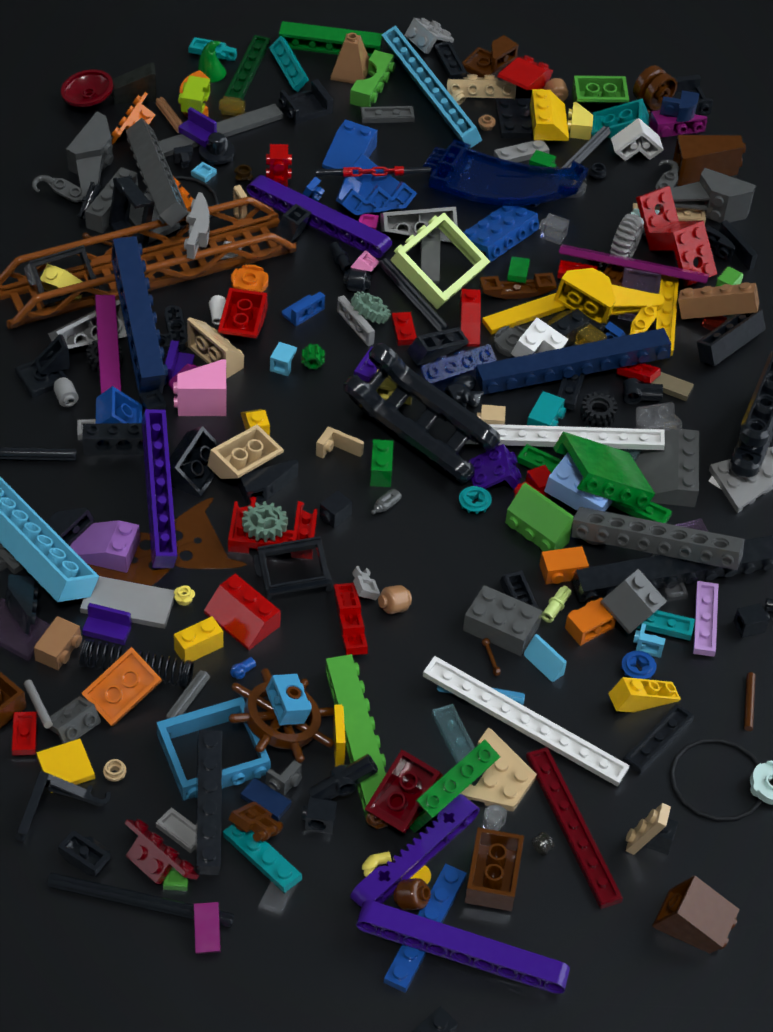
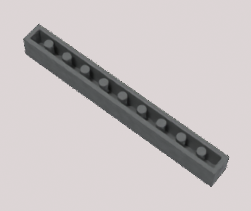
M141 118L126 130L127 141L131 145L130 149L134 153L133 157L137 161L136 164L141 170L139 172L144 178L143 182L147 186L146 190L151 195L150 199L155 202L154 209L158 213L157 217L163 224L167 223L172 227L189 213L154 130Z

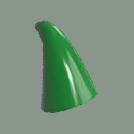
M220 41L207 43L199 59L198 70H201L210 78V83L218 82L226 76V69L217 58L215 51L216 47L220 45Z

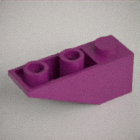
M660 110L651 111L649 126L660 138L705 132L708 118L707 116L695 114L694 118L689 121L676 122L677 117L660 115Z

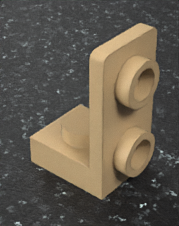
M327 427L316 442V456L324 458L328 452L332 451L334 446L359 457L363 455L364 442L331 427Z

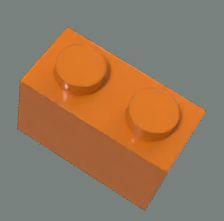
M582 546L541 552L539 565L545 584H559L572 581L575 570L589 568Z
M602 597L588 602L578 610H572L567 615L565 629L580 646L615 627L616 619L600 602L603 599Z

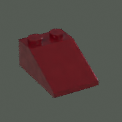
M401 749L365 807V810L405 833L424 810L416 800L444 775Z

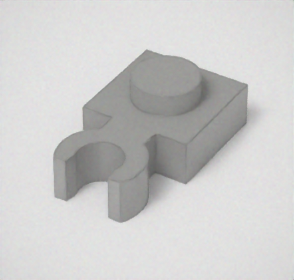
M356 566L352 574L355 577L353 582L358 596L377 600L380 592L376 581L369 577L371 574L369 569L366 568L362 572L360 567Z

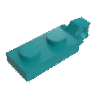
M194 37L188 47V52L201 55L203 48L212 40ZM223 42L216 47L217 58L229 61L236 60L237 48L228 47Z

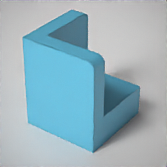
M279 342L270 357V371L289 376L291 360L297 351V347Z

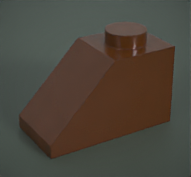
M505 35L495 39L491 44V71L496 72L515 60L519 44Z

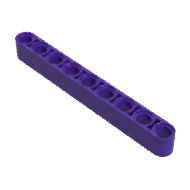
M257 176L246 188L251 197L283 213H286L295 204L311 212L307 222L308 225L363 252L368 251L375 258L382 257L392 246V241L386 234L266 176Z
M367 900L362 904L356 926L363 932L551 993L561 994L565 992L570 967L566 963L375 901Z

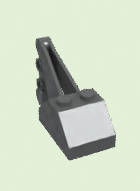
M96 112L66 148L69 171L78 174L80 187L63 178L40 175L32 182L34 191L40 192L37 184L43 181L48 183L53 191L72 202H83L82 199L87 194L90 182H94L95 185L96 183L100 184L101 172L107 165H111L114 159L111 134L105 115Z
M669 159L662 160L658 164L659 166L668 164L672 166V169L662 175L655 190L664 186H670L675 207L704 210L707 219L719 223L725 220L734 222L747 218L756 185L704 168L699 182L675 187L678 182V164Z

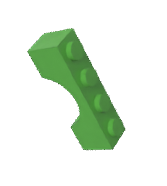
M374 50L368 64V74L372 77L356 80L350 90V104L360 107H371L373 103H376L378 93L382 92L384 83L388 82L390 73H393L395 70L394 55Z

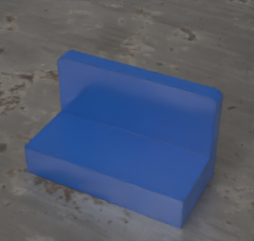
M321 292L313 296L307 295L282 310V316L293 325L298 326L325 309V295Z

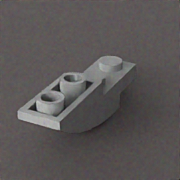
M198 192L196 199L192 200L191 212L188 211L189 214L186 217V223H189V238L185 239L184 250H187V258L195 259L199 247L207 248L209 241V209L206 199L201 192Z

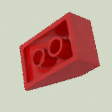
M524 55V57H517L498 73L497 77L526 90L544 89L545 84L551 78L553 70L548 68V64L543 62L538 64L534 62V58Z
M229 288L218 333L257 338L264 324L268 309L267 293Z

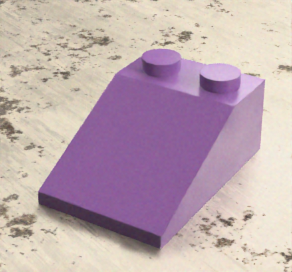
M120 520L93 523L70 547L87 564L127 573L140 543L139 525Z

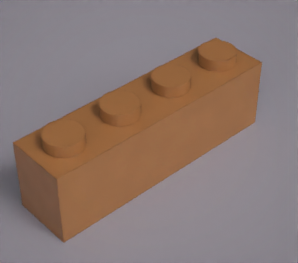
M749 282L738 285L724 284L717 287L705 286L697 289L686 288L680 290L678 297L682 319L756 313L760 303L756 283Z

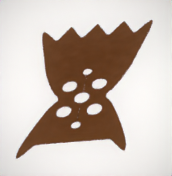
M213 497L198 503L174 520L175 531H180L183 534V538L176 541L177 559L174 566L187 569H227L247 565L244 562L228 558L205 511L213 501ZM140 532V543L143 540L150 541V533ZM201 538L202 542L197 544L194 542V539ZM139 545L134 555L138 562L131 563L127 573L88 564L99 576L149 586L158 582L171 569H150L149 563L152 561L151 549L142 550ZM182 551H190L193 554L192 559L188 561L182 560L179 556Z

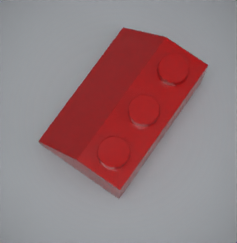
M236 573L219 585L204 609V613L208 617L213 616L218 625L247 650L252 649L280 627L281 610Z

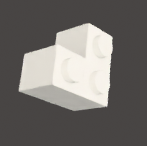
M640 118L611 138L615 153L625 161L639 151L651 160L664 150L660 136Z
M536 318L517 341L511 354L519 357L564 348L569 339L539 318Z

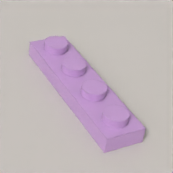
M697 581L693 654L715 656L718 610L717 583Z

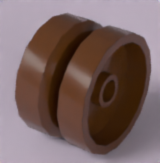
M653 65L639 75L633 87V94L638 100L643 99L648 108L657 111L661 109L663 96L673 98L677 90V81L661 67Z

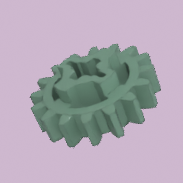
M357 291L351 299V305L354 306L353 309L359 311V315L373 323L376 321L378 324H384L391 315V311L387 309L388 306L382 304L383 300L370 293L365 294L363 291L361 293Z
M266 501L263 502V505H259L256 502L254 508L248 506V511L243 512V531L248 532V537L256 536V541L260 538H263L264 542H267V538H271L274 541L276 535L282 537V532L287 531V512L282 511L281 506L274 507L273 502L270 505H267Z

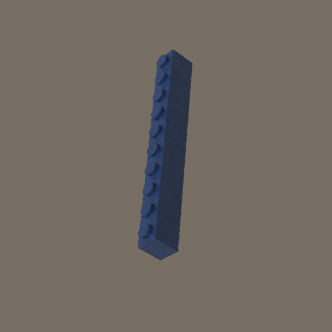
M661 328L476 365V379L480 390L484 391L483 395L560 380L563 377L570 378L575 374L580 376V373L590 374L670 358L671 341L665 329Z

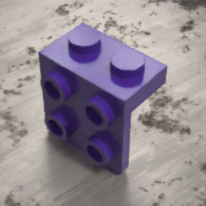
M504 444L497 446L492 451L480 454L468 462L475 467V474L472 477L473 486L487 489L506 480L514 490L520 483V478H522L519 469L516 467L518 460L515 453L510 452Z

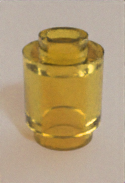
M224 96L219 101V110H221L222 114L238 116L244 114L246 103L241 98Z

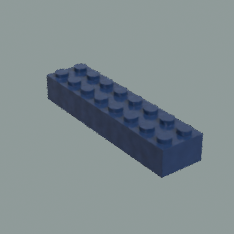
M137 236L113 239L111 261L138 394L140 396L159 389L160 393H163V387L167 384L168 368L162 361L164 359V349L159 346L161 336L159 329L155 327V324H157L156 312H152L151 308L153 306L152 294H148V289H150L149 278H145L144 275L146 264L145 260H141V255H143L141 243L138 244Z

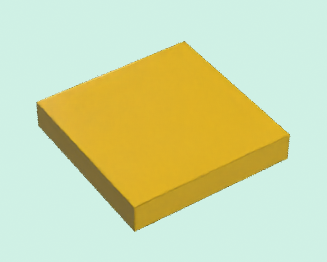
M342 704L334 705L333 741L335 767L344 765L346 740L344 708Z
M81 739L36 752L43 772L75 785L95 779V773Z

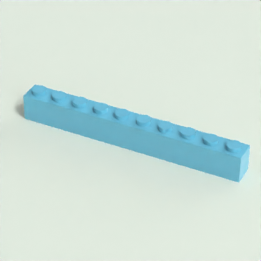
M396 25L384 32L382 37L388 49L467 150L481 142L482 138L477 127Z

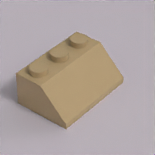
M191 317L187 319L188 347L207 364L226 359V379L244 368V354L240 349L235 348L227 338L222 337L215 328L209 326L206 322Z
M255 425L211 449L208 467L220 479L239 478L282 454L284 449L261 427Z

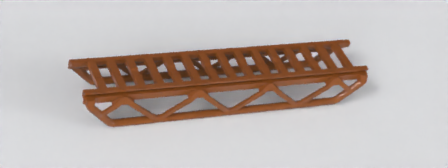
M244 197L208 207L210 215L230 221L233 225L211 230L208 241L209 248L204 250L198 248L195 259L187 258V254H182V252L187 251L184 250V242L189 237L184 238L183 234L189 230V223L174 237L168 238L149 231L168 225L167 223L163 224L160 220H155L16 257L0 274V300L11 298L18 312L13 319L6 321L8 329L94 306L95 295H115V300H117L119 296L115 276L110 272L113 270L111 261L112 247L104 255L98 257L87 253L88 259L92 261L90 265L95 275L102 273L103 277L88 280L82 264L64 270L78 279L84 278V282L39 294L36 293L35 287L28 283L26 276L13 271L20 264L81 245L86 247L115 238L131 237L136 233L163 242L162 244L142 249L143 255H141V260H145L146 264L144 275L145 278H149L150 283L148 291L279 255L293 253L297 250L296 243H291L277 234L270 233L269 229L278 227L280 222L278 213L273 208L255 198ZM247 204L255 207L245 218L239 220L220 213V211ZM259 210L268 214V216L261 218H252ZM187 215L184 218H182L179 222L186 221ZM259 231L261 235L252 236L251 234ZM240 236H243V238H244V239L238 240V241H235V239H234V238L240 237ZM221 241H230V242H231V243H227V244H223V245H219V246L217 245V242H221ZM266 241L269 248L260 250L257 243ZM249 246L252 253L240 250L238 248ZM229 252L238 255L237 257L220 260ZM173 254L174 258L165 260V256ZM214 255V258L207 263L205 257ZM154 259L156 260V263H152V264H147V263H146V261H150V260H154ZM197 260L200 267L190 269L187 262ZM47 264L38 266L36 268L40 278L41 276L39 273L46 267ZM179 265L182 271L177 272L171 270L170 267ZM162 272L164 276L155 278L153 274ZM9 276L18 279V282L2 285ZM107 284L110 291H103L93 287ZM84 291L92 294V296L73 300ZM29 293L31 299L24 306L19 295ZM72 293L64 301L56 302L54 306L43 309L41 307L40 301ZM36 306L37 310L31 311Z

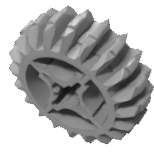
M626 214L623 217L619 227H617L610 254L632 258L643 233V218L635 214Z

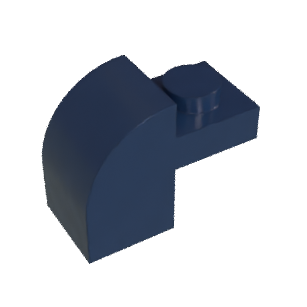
M682 90L680 99L663 96L660 115L677 117L676 122L691 120L696 113L699 93Z

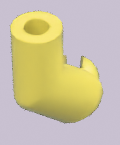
M390 852L370 855L362 864L364 876L367 877L378 865L387 864L388 861L392 862Z

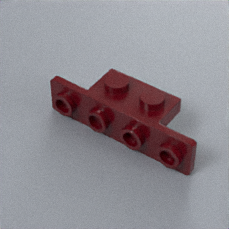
M127 819L124 824L138 835L126 857L155 883L162 884L172 867L185 878L197 880L199 875L193 870L195 867L190 862L181 860L178 857V851L163 844L164 839L156 833H151L148 830L149 826L139 819L136 821Z

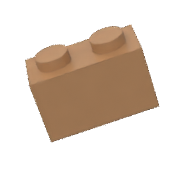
M57 616L34 646L35 661L59 670L63 664L68 662L74 648H78L81 644L80 626Z

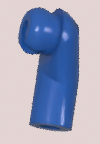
M249 657L241 663L234 664L230 669L231 676L236 679H242L246 672L256 667L255 660Z

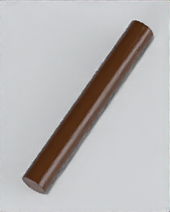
M753 672L747 673L744 720V730L746 731L753 730L756 677Z

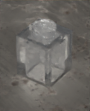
M549 213L540 222V238L560 245L568 233L569 220Z

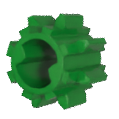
M318 344L305 346L302 349V363L308 369H318L319 366L321 367L325 363V350H322V347H319Z

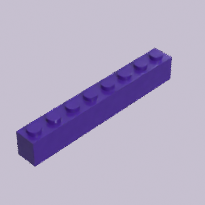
M145 409L142 419V435L152 568H174L177 559L166 410Z

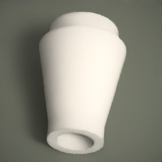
M220 295L211 297L209 301L212 323L214 325L220 324L226 298Z

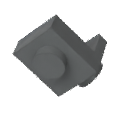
M294 760L281 775L269 769L266 772V784L285 796L293 786L296 787L302 779V765Z

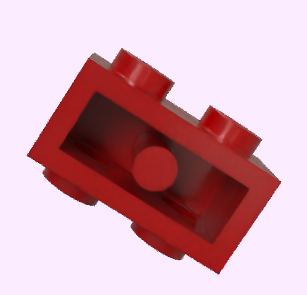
M270 144V154H266V165H270V168H266V177L288 187V179H291L292 168H288V165H292V154H288V144Z

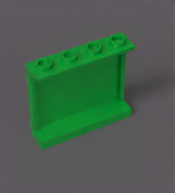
M564 431L553 447L556 453L566 455L568 452L582 474L583 479L577 487L578 490L643 510L646 509L655 495V492L629 452Z
M485 739L416 800L424 810L409 827L414 833L429 822L500 758V755Z

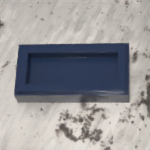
M256 778L240 793V798L246 802L251 803L255 801L273 813L271 817L276 821H279L292 805L291 800Z

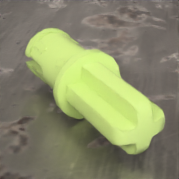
M568 586L560 587L555 596L549 599V604L541 616L544 621L552 623L558 612L564 609V604L571 595V590Z

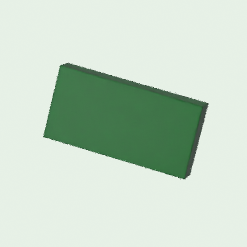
M511 257L507 281L526 283L530 259Z

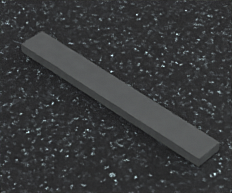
M272 104L217 122V132L229 137L283 119V113L276 104ZM183 134L158 141L165 157L173 155L174 148L192 145V148L200 146V144Z

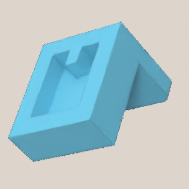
M642 623L641 630H636L633 640L634 643H637L636 651H643L651 656L661 658L666 638L645 634L646 624Z

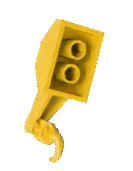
M594 268L568 270L561 278L554 298L555 301L570 310L579 309L586 316L599 323H607L610 315L639 312L631 323L629 335L646 332L658 315L657 310L662 308L665 301L661 294L612 285L608 276Z

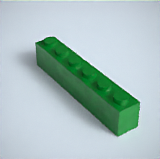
M282 21L279 31V37L285 38L291 49L336 55L339 54L346 34L356 33L361 36L369 58L374 50H382L383 40L382 33Z

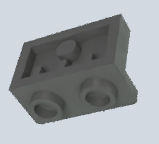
M79 696L50 716L53 725L48 729L58 734L62 744L84 735L101 723V719L95 705Z

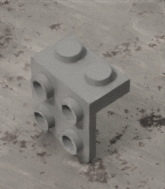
M413 18L404 35L426 54L430 53L436 40L450 41L451 43L454 41L451 33L442 29L440 23L434 20L430 22L425 18Z

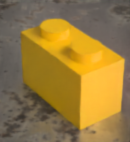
M213 616L174 634V650L181 660L184 659V663L187 660L195 661L224 647L223 630Z

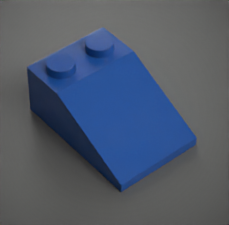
M345 119L336 132L322 167L326 169L351 167L361 153L369 158L377 147L378 130Z

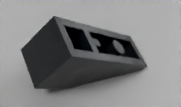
M457 327L417 336L407 352L416 366L431 363L467 345L469 341L461 329Z

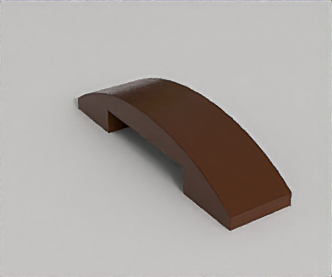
M553 273L534 274V278L526 280V283L499 281L498 276L479 278L483 293L503 299L530 298L548 293L557 288Z

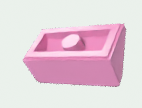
M364 251L351 268L372 272L379 261L368 251Z

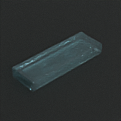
M450 704L432 710V716L457 764L475 746L454 705Z

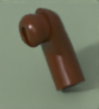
M370 812L366 816L367 823L376 829L390 826Z

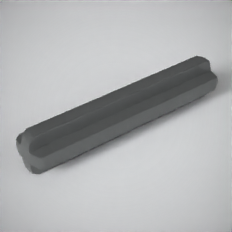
M200 670L168 711L166 719L185 713L209 681L210 676L207 671Z

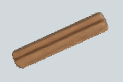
M164 97L157 98L156 105L176 132L179 133L178 126L183 122Z

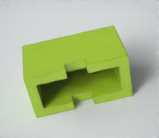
M189 75L187 82L183 84V93H180L178 103L181 104V112L188 113V109L192 107L203 113L205 108L203 101L207 102L210 95V79Z

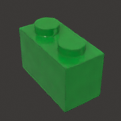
M373 439L370 486L391 487L392 440Z

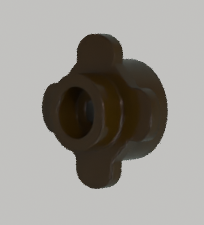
M239 165L234 170L237 181L253 179V175H251L252 168L248 165Z

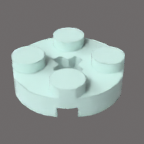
M767 761L766 763L758 764L751 773L750 791L753 796L773 805V786L769 783L773 779V761Z

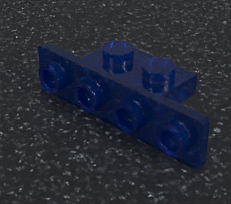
M488 344L466 352L465 350L458 351L451 357H447V355L436 359L435 362L423 365L420 369L424 379L433 384L475 370L476 365L494 362L497 359L491 345Z

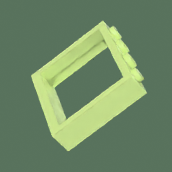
M445 213L439 217L435 215L428 222L429 225L427 227L423 225L416 232V236L412 234L405 241L406 244L404 246L400 244L394 250L396 254L391 259L392 263L436 309H439L490 262ZM436 227L474 265L444 292L406 254Z

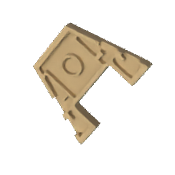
M488 728L478 741V745L485 739L500 755V758L485 771L475 786L470 784L460 794H463L469 800L484 802L486 806L514 812L536 780L537 774L492 729Z

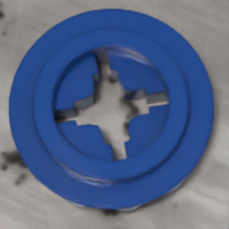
M631 651L622 659L621 669L624 670L625 676L650 680L656 672V662L646 652ZM636 661L638 662L639 666L642 667L641 671H639L638 668L635 667Z

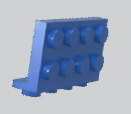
M506 203L471 228L466 229L463 233L479 250L486 252V257L492 262L539 229L538 213L512 203Z

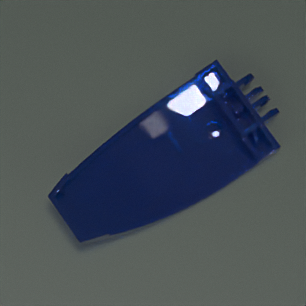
M455 139L447 149L435 147L432 151L433 153L427 158V162L422 166L431 167L428 187L471 201L501 206H527L575 195L579 191L589 170L574 160L571 167L566 168L542 167L512 162L470 149L471 144Z

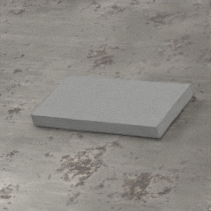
M99 576L91 597L83 599L80 613L88 614V604L93 603L131 613L132 623L165 629L175 600V590Z

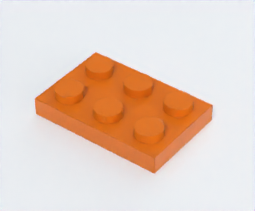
M131 647L82 692V695L95 705L96 710L113 727L163 680Z

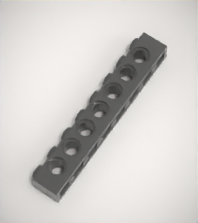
M579 507L572 525L573 538L738 570L743 557L745 541L743 538Z

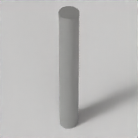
M26 680L24 686L45 728H50L53 723L32 680Z

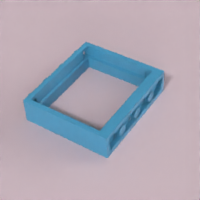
M243 697L156 722L157 736L183 800L196 798V778L186 779L171 739L229 722V715L244 713L245 700ZM244 722L255 748L260 739L250 730L247 722ZM266 749L262 753L257 752L258 759L223 769L222 789L232 785H240L254 778L259 779L261 776L266 775V772L271 768V761Z

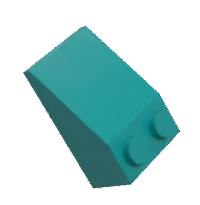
M643 99L593 112L592 136L603 126H609L611 134L607 138H612L638 118L649 126V113Z

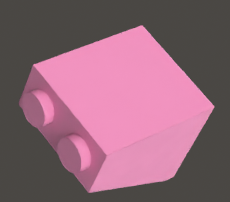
M226 359L177 375V382H173V394H177V396H174V408H178V416H226Z

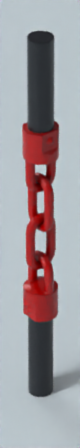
M394 166V168L390 169L386 167H373L372 169H362L360 167L316 169V177H360L362 174H372L373 176H386L387 174H394V176L431 174V167ZM375 169H385L384 173L375 174ZM353 170H359V174H353Z

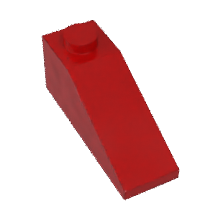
M461 289L460 329L469 341L465 346L480 347L481 292L475 289Z

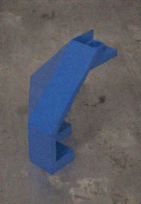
M361 153L351 167L372 169L379 166ZM375 169V174L384 173L382 169ZM353 170V174H359V170ZM362 174L360 177H345L335 201L354 215H361L364 213L406 208L417 193L401 181L400 183L389 174L386 176Z

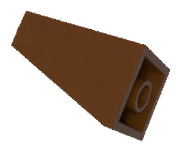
M678 135L673 161L679 166L677 186L699 182L704 168L728 176L738 175L739 167H742L743 162L742 154H745L746 144L743 143L741 135Z

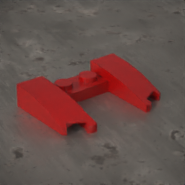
M256 497L250 498L251 505L248 506L255 507ZM235 501L228 537V552L249 553L250 548L258 549L260 546L315 537L318 509L315 508L313 513L310 514L302 510L304 503L298 501L294 531L287 530L282 532V537L276 535L274 541L271 538H267V542H264L263 538L256 541V536L248 537V532L243 531L242 517L243 512L248 511V506L239 508L238 502ZM313 549L291 552L292 558L312 559Z

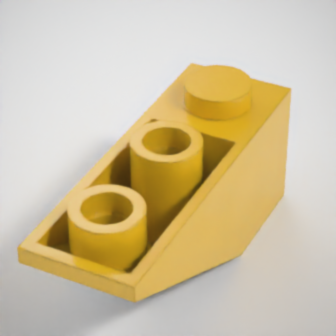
M622 677L608 693L616 711L633 713L681 700L673 682Z

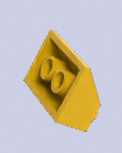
M532 89L530 111L533 139L569 141L565 104L551 90Z

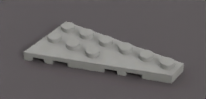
M773 447L768 448L760 472L750 478L737 476L730 467L731 459L710 465V473L737 514L743 510V507L748 504L751 505L755 502L756 498L762 494L765 495L773 489Z

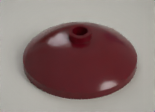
M84 70L70 76L63 83L61 95L63 100L72 106L91 107L101 103L111 94L113 80L104 71Z

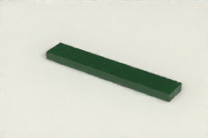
M258 35L253 36L223 97V102L241 105L270 45V38Z

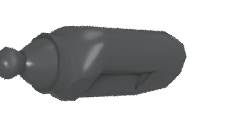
M396 489L387 491L377 499L371 514L374 515L375 513L389 510L400 501L401 493Z

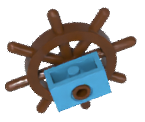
M264 668L261 671L264 682L257 685L252 691L239 683L232 684V690L246 698L247 701L244 713L231 714L228 719L231 723L247 722L250 730L260 739L255 746L256 752L262 753L268 744L280 749H291L295 760L298 763H302L305 757L301 747L307 745L313 739L326 747L333 746L334 741L319 732L318 729L321 724V717L333 716L334 708L318 707L314 699L305 692L309 684L307 679L304 678L300 681L297 674L271 676L269 669ZM268 696L270 702L264 699L263 697ZM257 705L266 710V712H258ZM270 720V726H268L264 721ZM292 726L300 730L301 733L295 734ZM283 729L285 733H281L277 730Z

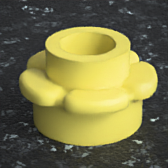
M186 585L178 587L174 591V599L179 605H189L195 597L194 590H191V587Z

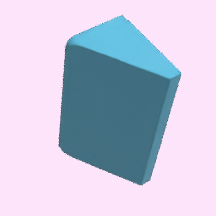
M534 635L524 652V656L551 682H554L564 675L567 661L539 635Z

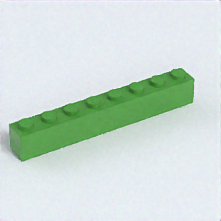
M352 654L326 658L325 672L334 705L342 704L344 708L345 746L350 764L369 754L378 768L376 774L357 784L366 819L369 812L365 810V807L387 774L384 769L386 767V760L384 754H380L379 748H381L379 735L374 734L375 721L373 716L370 717L368 713L370 711V704L368 698H364L363 695L365 693L364 682L358 678V675H360L358 663H354Z

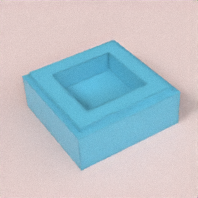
M201 162L191 171L192 177L205 183L217 174V169L204 162Z

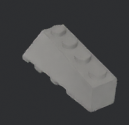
M456 207L380 213L381 232L409 236L413 234L416 236V232L423 225L427 227L429 225L428 222L435 215L439 217L443 213L458 227ZM440 230V241L452 243Z
M115 300L118 338L127 337L120 301ZM94 310L49 333L51 341L61 334L65 339L68 349L92 344L94 340L97 342L96 311Z

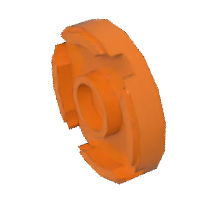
M243 265L242 268H236L231 274V285L236 289L263 292L268 287V274L259 266Z

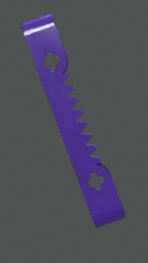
M459 794L438 813L437 821L433 820L431 827L427 826L425 828V833H419V839L413 838L412 845H406V851L401 849L399 856H393V862L388 861L386 866H379L354 888L350 898L360 907L367 900L383 904L394 894V890L400 881L410 879L469 826L479 814L480 808L463 794Z

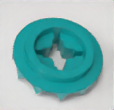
M467 487L459 495V503L462 509H467L468 513L471 511L476 514L480 511L485 513L486 509L491 506L492 497L482 487ZM478 497V501L473 504L472 501Z

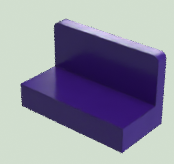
M190 107L188 109V120L178 126V132L206 147L208 146L206 143H208L209 135L217 132V123Z
M171 340L165 361L168 368L166 382H169L186 364L193 365L194 354L179 352V341Z
M89 603L87 607L88 618L82 629V634L125 645L131 631V613Z

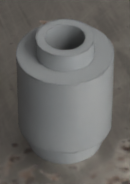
M65 377L55 381L54 392L60 405L63 407L73 406L79 397L72 381Z

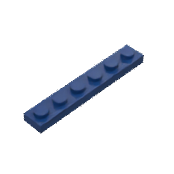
M445 863L430 891L431 896L428 904L420 910L418 916L443 923L466 879L467 873ZM402 944L384 977V983L406 993L427 952Z

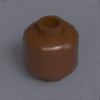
M420 878L404 879L398 883L394 890L396 904L405 911L425 908L431 896L429 887Z

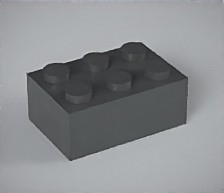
M484 585L465 614L463 631L481 639L488 638L490 643L522 656L540 626L542 610Z

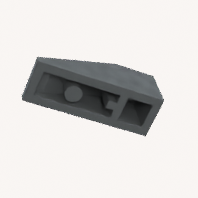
M435 228L420 241V269L434 284H439L440 282L439 228Z

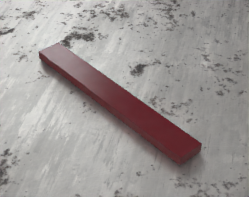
M548 747L528 752L526 758L530 767L537 774L536 779L600 909L622 903L623 897Z

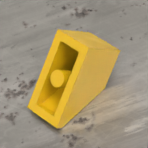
M258 409L241 412L245 430L258 425L270 436V423L265 410Z

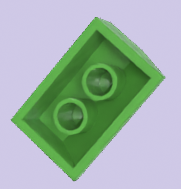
M574 76L572 85L573 102L596 104L628 103L629 95L626 76Z
M524 483L507 509L505 523L522 534L527 540L539 546L542 551L563 549L569 543L574 516L527 483Z

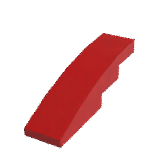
M354 583L334 584L335 600L346 655L368 654L365 626L361 615V604Z

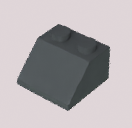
M637 569L600 602L624 630L630 634L667 601L645 575Z

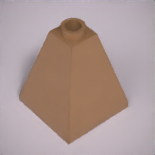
M356 33L346 34L331 74V80L354 84L356 80L367 78L369 56L360 35Z

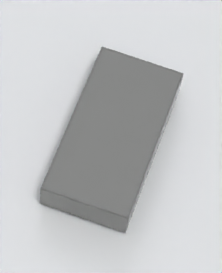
M171 807L156 822V827L188 852L192 853L195 850L196 825Z

